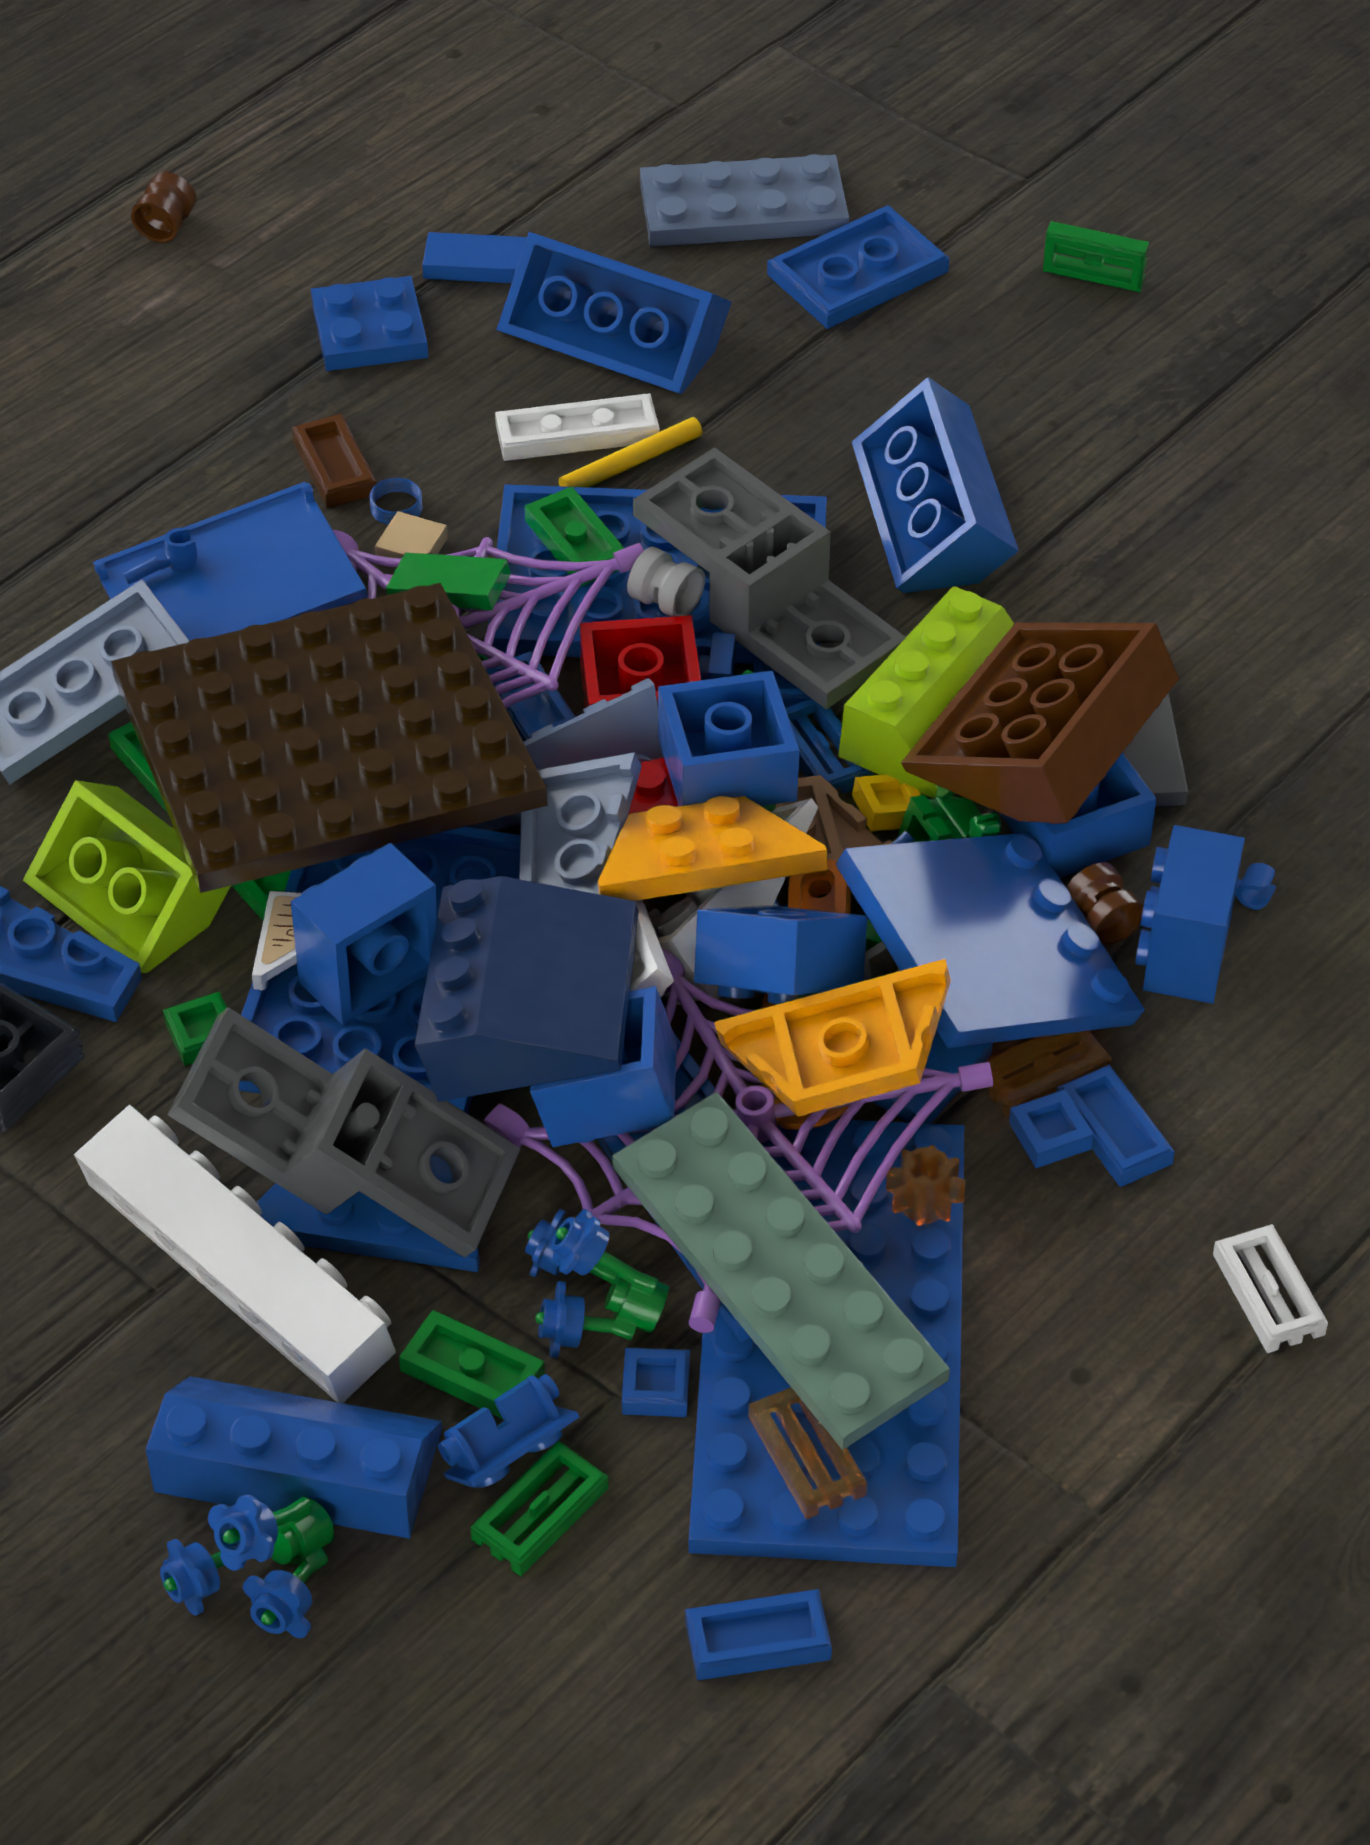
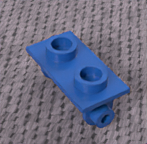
M547 1374L540 1378L531 1375L494 1400L504 1420L498 1426L490 1410L483 1407L445 1431V1440L438 1444V1449L447 1464L453 1467L444 1472L446 1479L473 1488L494 1484L509 1473V1464L527 1452H538L552 1446L562 1437L563 1433L561 1430L580 1417L576 1411L554 1405L552 1400L559 1397V1390L551 1377Z

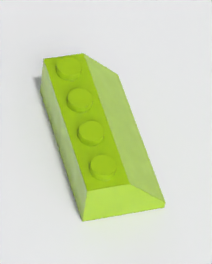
M953 586L844 704L838 757L876 774H887L899 780V784L906 783L918 789L920 793L934 799L938 786L906 772L901 761L1014 625L1003 606L986 600L973 592Z

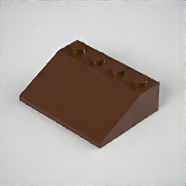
M1016 622L901 761L904 770L1018 821L1048 822L1050 824L1068 823L1179 680L1157 624Z

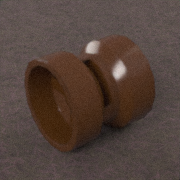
M162 172L155 175L149 182L145 194L138 199L131 211V221L135 229L142 236L154 242L164 243L174 239L182 226L183 220L189 216L196 204V193L192 185L175 173Z
M1100 862L1092 864L1080 871L1069 882L1067 889L1103 945L1116 944L1126 939L1141 925L1144 906L1132 891L1124 890V879L1111 863Z

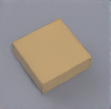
M397 511L376 543L375 554L388 558H402L405 552L438 554L448 539L447 525Z

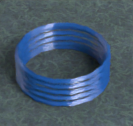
M399 477L388 478L380 481L372 488L369 494L371 514L379 522L389 525L394 517L392 515L397 513V511L383 510L375 504L377 499L390 492H404L414 496L417 502L412 507L399 512L417 517L420 516L423 510L422 492L419 486L411 480Z

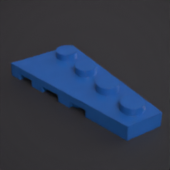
M0 886V982L19 994L117 1022L142 980L140 963L81 930L75 933L66 930L56 924L54 915L38 906L32 910L11 899L9 890Z

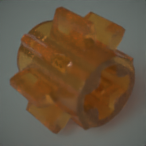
M934 1145L917 1148L911 1152L906 1149L902 1150L900 1168H890L887 1173L886 1190L893 1193L892 1211L894 1213L903 1211L909 1219L915 1221L916 1225L919 1226L923 1223H932L939 1219L946 1222L949 1221L951 1204L962 1203L965 1197L966 1181L958 1178L960 1160L957 1157L949 1159L946 1154L936 1149Z

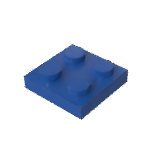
M412 276L389 277L375 281L335 284L328 287L311 289L312 307L326 371L428 358L427 339Z

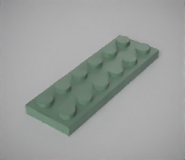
M717 1091L612 1155L615 1172L842 1450L949 1380L950 1368Z

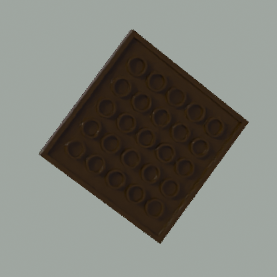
M441 583L416 586L395 594L373 599H361L340 607L318 612H306L285 620L264 625H251L242 630L209 638H196L187 643L154 651H141L132 656L111 660L115 683L200 893L382 848L389 843L397 844L548 806L547 787Z

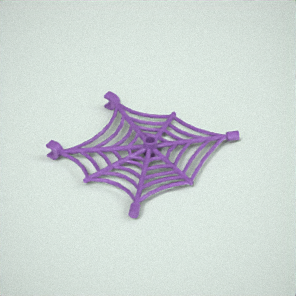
M333 530L356 572L358 569L368 577L367 599L376 598L377 584L386 590V586L393 575L383 574L372 564L397 567L402 558H388L359 551L357 543L351 536L342 531ZM489 537L483 538L479 547L447 554L487 558L489 555L498 559H507L508 563L531 568L579 571L566 577L532 578L511 574L507 583L538 588L522 594L503 590L498 599H503L504 601L495 604L491 611L457 608L452 604L464 629L492 619L488 625L484 642L467 634L477 654L488 658V660L481 661L486 670L501 665L507 668L489 675L492 683L495 684L504 679L521 675L519 678L495 686L498 695L533 682L536 683L503 699L502 702L506 709L543 691H555L558 689L557 679L578 626L613 571L619 570L622 574L632 569L635 561L644 551L640 543L614 552V558L610 560L587 562L546 561L513 555L492 547L493 541ZM597 578L568 626L549 676L538 671L537 668L546 642L562 611L582 583ZM566 590L553 608L539 635L529 665L515 659L514 655L522 630L537 602ZM523 607L513 628L506 653L492 647L495 632L508 612ZM462 610L471 613L466 616L460 617Z
M661 947L674 982L664 992V994L669 993L665 1008L668 1020L671 1023L677 1001H679L687 1014L681 1045L676 1052V1071L690 1049L694 1029H696L707 1047L699 1074L682 1095L675 1100L674 1113L683 1108L704 1084L713 1060H715L722 1074L714 1093L717 1091L722 1097L729 1082L737 1095L736 1109L733 1112L760 1143L770 1140L774 1144L772 1147H764L771 1157H785L796 1169L795 1171H784L792 1181L805 1180L810 1185L812 1190L801 1191L808 1200L822 1199L826 1205L814 1207L821 1216L836 1215L840 1219L839 1221L828 1223L835 1232L849 1230L852 1233H857L861 1230V1220L897 1156L924 1120L954 1087H961L962 1092L993 1087V1077L989 1062L958 1067V1073L954 1074L925 1068L922 1078L925 1079H921L920 1084L832 1107L849 1106L828 1136L812 1168L800 1153L809 1131L828 1109L813 1112L801 1125L792 1145L777 1128L776 1118L796 1114L784 1103L774 1104L776 1096L767 1087L746 1086L744 1081L760 1085L764 1084L751 1072L735 1068L731 1060L739 1061L726 1048L722 1047L715 1036L717 1031L714 1022L704 1018L691 996L713 1009L734 1016L756 1010L741 1008L715 999L683 978L685 970L681 962L671 952ZM938 1090L916 1114L891 1147L869 1183L854 1213H852L842 1202V1198L859 1166L879 1136L916 1094ZM899 1097L877 1122L853 1156L834 1192L820 1176L835 1144L852 1117L864 1103ZM501 1103L484 1119V1123L488 1127L497 1131L499 1135L519 1148L524 1145L534 1149L558 1165L573 1183L581 1200L583 1210L587 1209L592 1212V1217L594 1216L599 1219L600 1224L635 1227L667 1240L680 1251L660 1226L638 1217L611 1215L625 1205H642V1203L629 1187L623 1189L609 1159L593 1141L580 1144L598 1161L615 1195L596 1208L593 1207L590 1194L582 1178L571 1164L541 1142L549 1140L544 1125L529 1128L520 1115ZM657 1126V1127H655V1128H653V1129H650V1130H645V1131H653L654 1129L658 1128L659 1126ZM637 1130L617 1134V1136L628 1146L635 1142L628 1133L644 1131ZM699 1275L704 1284V1289L695 1296L689 1325L698 1332L708 1333L714 1330L721 1300Z

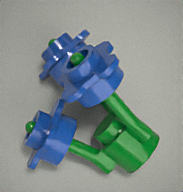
M559 1209L552 1223L542 1219L536 1228L528 1233L529 1241L525 1253L532 1256L533 1266L529 1273L530 1276L536 1278L542 1269L555 1276L560 1272L567 1275L573 1270L580 1275L591 1273L612 1284L604 1308L615 1312L614 1319L584 1316V1297L565 1295L566 1283L563 1281L557 1282L554 1300L543 1299L540 1312L535 1317L536 1322L539 1324V1337L550 1339V1358H558L560 1346L578 1348L583 1330L612 1333L629 1341L632 1340L636 1328L648 1333L653 1331L664 1308L669 1285L659 1282L655 1277L637 1271L606 1252L609 1231L600 1226V1220L594 1216L592 1217V1212L584 1209L576 1218L569 1217L564 1221L567 1211Z
M247 1494L239 1497L236 1505L227 1507L224 1504H218L213 1506L209 1511L208 1522L214 1530L215 1542L220 1551L211 1556L197 1542L186 1547L177 1539L167 1542L168 1559L163 1561V1566L160 1568L163 1586L173 1601L176 1603L184 1601L187 1609L195 1616L204 1611L202 1599L220 1589V1578L217 1569L226 1566L228 1569L236 1571L243 1568L247 1560L253 1558L259 1562L272 1558L275 1562L283 1565L288 1563L298 1564L299 1566L293 1574L282 1570H274L269 1572L263 1580L258 1576H249L243 1583V1590L251 1599L250 1616L263 1630L273 1634L288 1631L296 1638H304L311 1630V1624L304 1616L311 1608L313 1601L312 1595L304 1583L312 1573L328 1563V1557L322 1548L330 1544L334 1536L333 1524L328 1513L315 1500L301 1497L286 1508L272 1512L264 1503L258 1501L254 1496Z

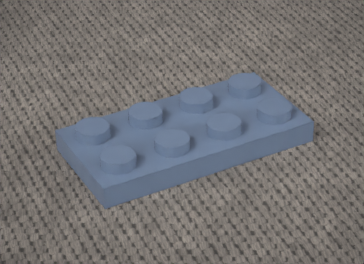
M813 154L805 157L776 159L760 158L757 160L731 162L712 161L686 165L664 164L657 167L640 168V187L650 247L817 236L829 233L849 223L836 154Z
M142 579L0 671V772L9 785L126 709L113 677L111 660L132 656L141 651H154L189 642Z

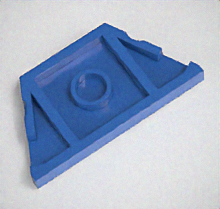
M432 1155L430 1157V1168L433 1175L441 1182L451 1184L452 1174L450 1166L444 1159ZM276 1183L256 1202L262 1211L260 1216L272 1227L278 1222L283 1223L299 1238L305 1247L479 1272L481 1263L478 1248L466 1257H463L360 1191L327 1215Z

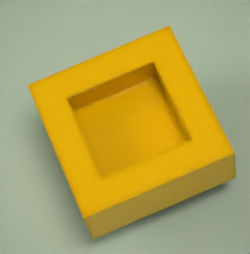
M887 774L855 777L852 797L860 812L867 818V826L870 831H890L900 829L910 798L920 796L919 790L904 782L901 785L899 780Z

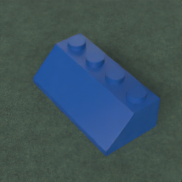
M529 232L496 330L683 394L715 352L732 301Z
M929 377L852 441L896 588L901 592L908 593L979 584L1019 551L970 405Z
M190 1376L165 1393L146 1446V1454L153 1490L157 1493L228 1506L236 1505L239 1497L248 1494L264 1503L272 1512L286 1508L301 1497L315 1500L326 1510L333 1525L410 1539L442 1432V1421Z

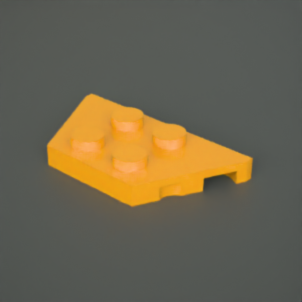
M718 796L706 802L677 807L661 805L645 812L628 814L598 879V894L638 901L827 870V849L821 842L745 796L734 798Z
M942 959L714 1022L721 1045L799 1117L920 1084L951 979L946 960Z

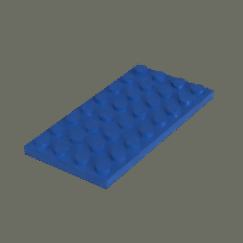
M835 1119L823 1126L812 1128L809 1131L800 1154L812 1168L839 1119ZM850 1120L842 1132L820 1176L834 1192L853 1156L878 1121ZM890 1122L862 1161L842 1198V1202L852 1213H854L889 1150L910 1123ZM922 1123L901 1150L880 1184L861 1220V1230L857 1233H852L849 1230L835 1232L950 1368L949 1380L842 1450L752 1338L740 1343L718 1312L714 1330L702 1335L689 1526V1553L956 1567L958 1554L964 1125ZM777 1125V1128L793 1145L799 1129L787 1130ZM770 1140L760 1143L763 1147L774 1146ZM772 1157L783 1171L796 1170L785 1157ZM805 1180L792 1181L800 1191L812 1190ZM822 1199L808 1200L813 1207L826 1205ZM836 1215L822 1216L827 1223L840 1220Z

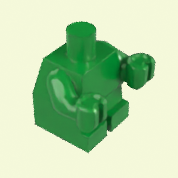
M938 786L934 799H927L925 795L910 798L897 837L904 831H907L915 840L914 842L995 836L1001 831V820L996 812L981 814L970 799L956 797L954 792Z

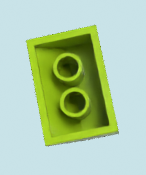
M75 780L23 879L25 883L100 942L140 963L141 973L151 971L208 928L231 887L227 886L200 893L176 832L171 826L117 786Z

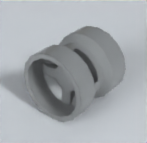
M652 546L643 551L635 561L629 574L627 591L630 597L642 603H658L660 610L671 617L687 616L694 610L700 600L705 585V574L702 569L690 563H675L671 554Z

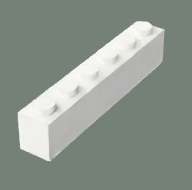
M129 1104L74 1154L89 1186L336 1402L344 1403L396 1353L387 1327L391 1324L388 1315L370 1297L365 1295L362 1299L358 1300L345 1289L348 1286L347 1282L327 1260L321 1258L317 1263H314L303 1253L305 1248L302 1242L286 1225L278 1222L272 1227L260 1216L262 1211L259 1205L244 1189L236 1186L230 1191L218 1181L220 1179L218 1171L203 1154L195 1150L188 1155L177 1145L179 1143L177 1136L163 1120L155 1115L147 1120Z

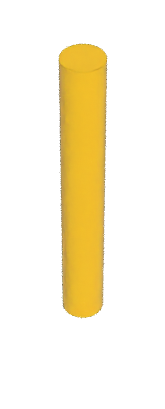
M695 417L686 419L558 479L559 486L586 488L594 486L702 436V427Z

